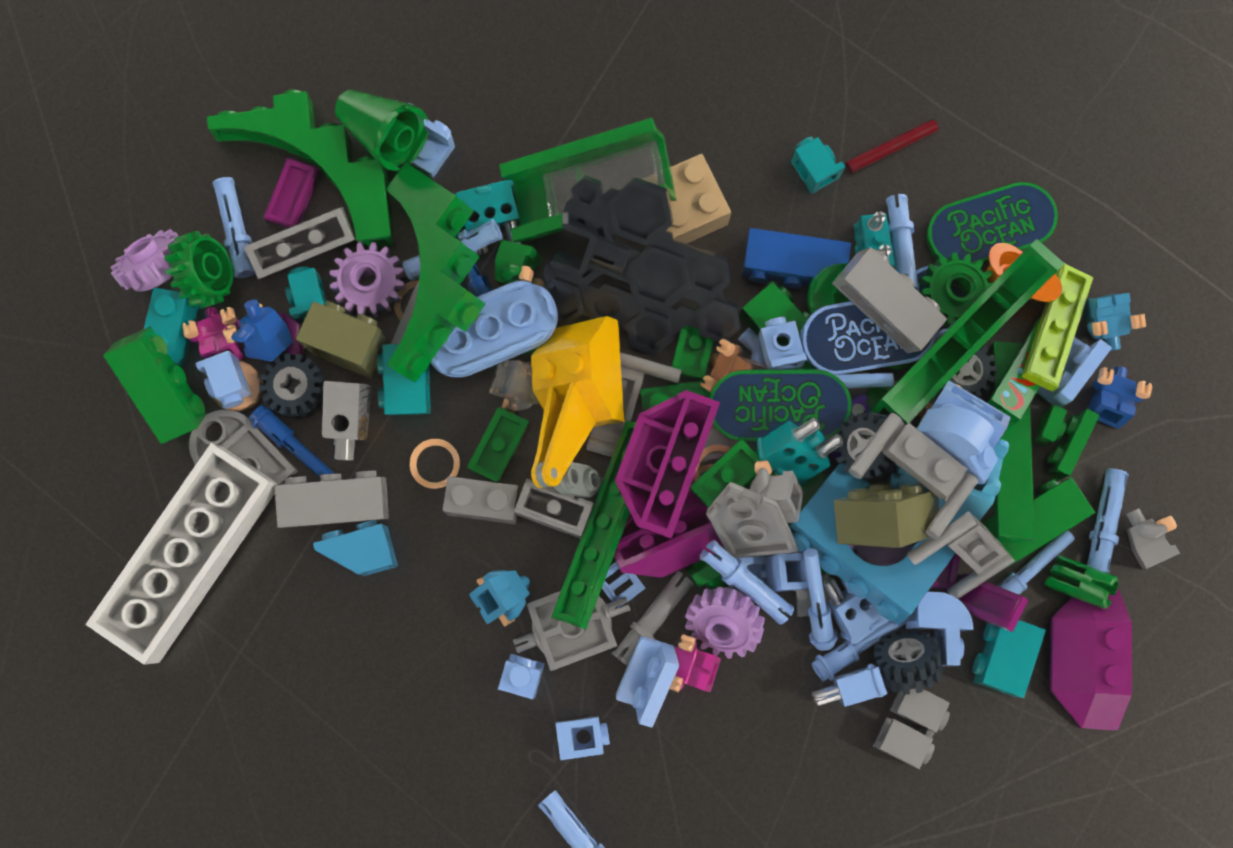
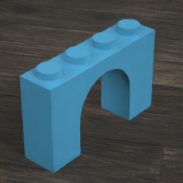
M844 463L839 464L800 512L798 522H792L789 528L799 551L804 552L810 548L816 549L818 551L820 567L825 572L842 579L847 583L849 590L853 594L866 598L875 605L881 616L900 624L912 614L955 552L947 544L915 566L907 553L928 539L926 538L913 543L900 562L889 566H878L859 558L848 544H838L834 500L847 497L849 490L866 489L870 484L863 478L858 479L852 474L847 473L843 469L846 466Z

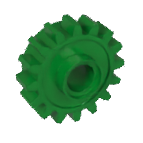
M199 231L175 237V242L167 246L172 254L166 255L165 260L171 264V268L165 271L166 274L173 275L174 280L170 285L172 288L179 287V298L184 299L188 297L189 306L199 305L200 309L223 302V296L230 294L229 289L233 283L234 274L231 259L225 248L218 241L210 238L209 234L200 235Z
M952 253L948 258V262L943 256L939 257L935 262L936 266L930 264L925 270L927 276H923L919 281V284L925 287V289L921 290L920 294L934 300L939 305L940 312L947 318L943 324L945 328L954 324L992 284L987 281L993 274L992 271L982 272L980 270L983 265L982 260L978 261L975 265L970 263V254L959 260L957 253ZM950 286H956L960 288L963 293V297L955 296L952 293Z

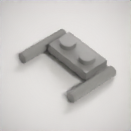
M620 352L624 422L593 427L586 450L612 457L626 420H632L644 374L678 383L682 370Z
M890 413L852 464L849 472L854 477L861 479L882 451L889 459L937 497L945 501L942 508L925 530L928 536L938 540L978 483V479L972 474L966 473V467L910 423L905 425L898 415Z
M969 511L950 523L938 540L930 537L907 553L909 559L916 566L948 544L974 570L947 589L949 595L957 599L1015 562L1011 554L1005 550L994 535Z

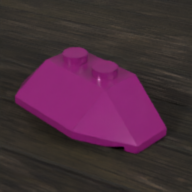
M685 390L675 397L639 414L615 479V483L637 527L672 539L720 402Z
M689 489L672 539L637 527L630 513L614 554L621 572L662 578L700 561V554L703 549L713 555L714 553L706 547L713 540L717 541L725 549L706 514L708 508Z
M1119 588L1115 596L1108 595L1107 599L1112 601L1107 609H1101L1071 597L1051 617L1050 691L1075 719L1074 721L1080 728L1118 731L1132 696V622Z

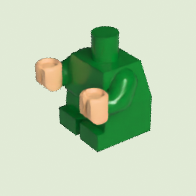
M501 240L495 258V281L501 286L515 281H528L542 287L545 283L539 278H533V271L536 266L540 267L542 257L531 246Z

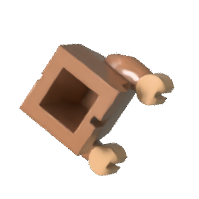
M722 339L719 341L721 347L717 346V351L720 354L714 353L709 358V365L714 367L711 372L712 377L709 375L704 376L703 380H705V383L701 382L700 385L711 393L717 382L732 371L767 368L752 359L742 357V348L739 345Z

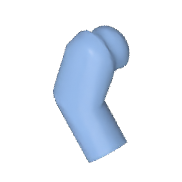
M749 327L738 340L752 353V360L766 366L759 337Z

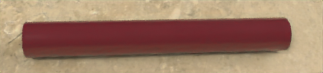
M932 119L846 161L845 166L848 172L852 174L939 130L938 125Z

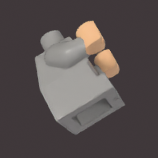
M757 461L755 463V473L757 475L751 483L750 490L777 501L787 523L798 522L804 493L800 485L797 484L798 480L794 472L783 471L782 475L771 476L772 468L769 462Z
M1139 508L1126 514L1133 526L1127 529L1131 551L1142 570L1180 554L1176 545H1170L1165 539V533L1177 527L1172 516L1155 522L1153 518L1146 520Z

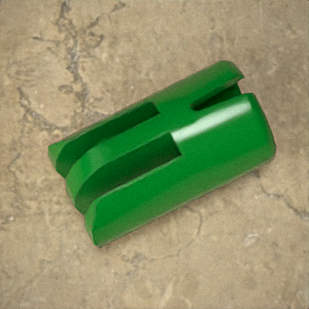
M1058 554L1056 562L1059 565H1053L1050 570V574L1054 578L1047 577L1044 586L1101 609H1107L1112 601L1107 599L1108 595H1116L1119 584L1118 578Z

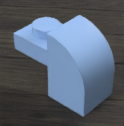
M948 406L928 409L917 429L966 467V473L972 474L978 479L977 484H985L998 460L994 449L988 443L994 432L991 424L974 411L962 407Z
M803 553L740 558L747 564L746 568L774 592L809 589ZM732 584V585H729L730 589H735V590L741 592V591H740L737 587H735L733 584Z
M927 592L908 617L906 629L933 630V637H935L937 644H939L942 666H961L960 659L964 655V642L960 638V631L974 629L971 615L960 600L942 592Z

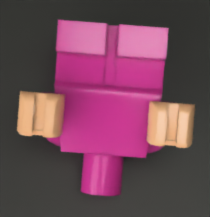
M227 307V311L221 309L220 314L217 308H208L204 311L206 319L198 321L197 326L196 322L192 320L188 321L189 325H186V323L182 324L185 338H189L193 343H199L200 355L204 359L228 350L238 357L239 360L245 358L241 342L228 343L223 334V329L227 330L228 325H235L237 329L239 328V321L232 307Z
M682 635L680 638L682 639L681 643L679 642L678 647L675 646L679 668L669 689L679 692L687 684L711 692L721 658L697 650L696 638Z

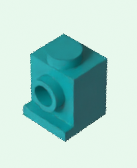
M812 136L807 137L796 145L791 163L811 194L840 179L845 166L842 161L835 164L836 159L833 151L828 145H823L819 137L815 139Z
M298 267L292 269L289 272L290 274L287 275L290 286L285 287L288 302L293 307L289 308L290 316L298 323L304 322L313 301L325 305L327 301L322 278L315 268Z

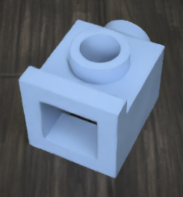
M785 317L766 321V327L761 328L758 334L766 368L794 369L802 367L807 358L803 352L796 322H786ZM784 336L788 339L789 344L787 346H780L776 338Z
M229 350L195 363L197 369L208 376V378L204 379L208 394L211 398H216L220 401L223 409L236 407L243 403V398L252 395L238 357Z
M510 654L509 661L505 663L498 690L534 699L545 663Z
M599 716L556 722L560 760L604 754L603 745L610 744L607 723H600ZM580 730H587L590 733L591 738L587 743L578 741L577 733Z

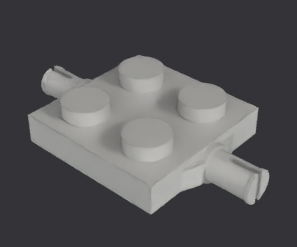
M561 591L527 603L532 618V633L513 639L514 645L528 641L526 644L515 647L517 653L538 646L545 654L550 671L618 646L612 632L611 618L631 611L629 605L615 609L628 603L626 596L608 604L599 596L586 630L551 618Z

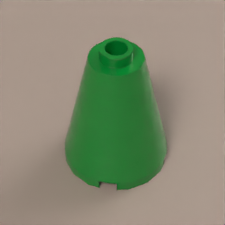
M356 90L345 91L336 101L335 115L337 119L384 168L393 171L400 170L397 166L404 162L411 164L422 151L428 136V131L424 129V120L428 121L422 109L417 106Z

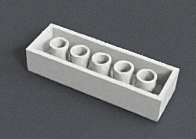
M210 443L85 625L142 664L160 663L274 496L275 485L279 484L225 448Z

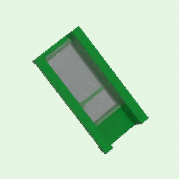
M652 117L499 164L501 177L505 180H512L514 183L521 225L511 228L512 239L515 243L521 241L530 243L534 239L565 231L562 226V218L566 202L573 197L571 191L573 185L585 175L602 181L604 193L611 187L620 190L634 177L667 188L669 199L671 201L677 200L665 138L656 128Z

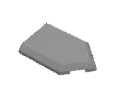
M730 482L707 509L706 514L722 545L734 558L798 552V545L777 501Z

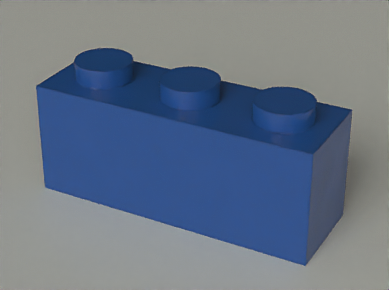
M750 228L746 238L741 276L749 277V281L759 284H766L769 281L782 282L784 287L793 289L802 288V285L810 286L815 275L822 269L834 264L849 263L851 243Z

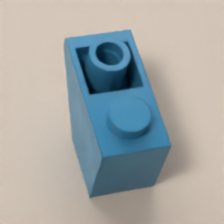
M376 520L356 525L357 531L343 534V530L325 533L322 535V541L313 543L314 549L317 552L362 576L398 567L388 527L382 523L377 524Z

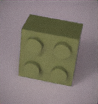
M313 301L296 338L311 355L372 380L378 370L377 355L378 353H383L382 345L389 344L383 335V330L376 326L377 321L362 314H358L357 318L345 314L343 307L330 301H326L325 305Z
M881 482L870 484L869 489L849 490L847 497L834 500L837 543L901 548L929 538L930 536L926 534L925 530L939 512V499L929 489H923L921 483H909L900 485V488H891V483Z

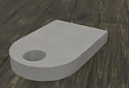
M233 410L211 412L205 415L199 427L191 432L189 451L195 465L210 443L225 448L279 485H284L285 478L292 477L298 472L265 434L257 427L254 429L249 418ZM219 423L222 426L221 437L216 441H208L206 438L207 428L211 424Z

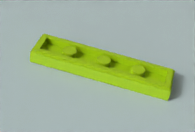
M1064 264L1056 272V276L1060 279L1062 285L1061 295L1056 300L1046 302L1021 376L1051 392L1059 387L1093 280L1092 276L1067 264Z

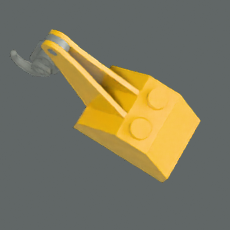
M608 316L555 328L551 337L544 344L537 347L531 356L533 392L544 410L537 452L531 470L532 481L537 488L553 487L561 494L583 498L592 497L600 490L604 477H600L598 472L591 466L572 461L593 427L624 422L618 320Z

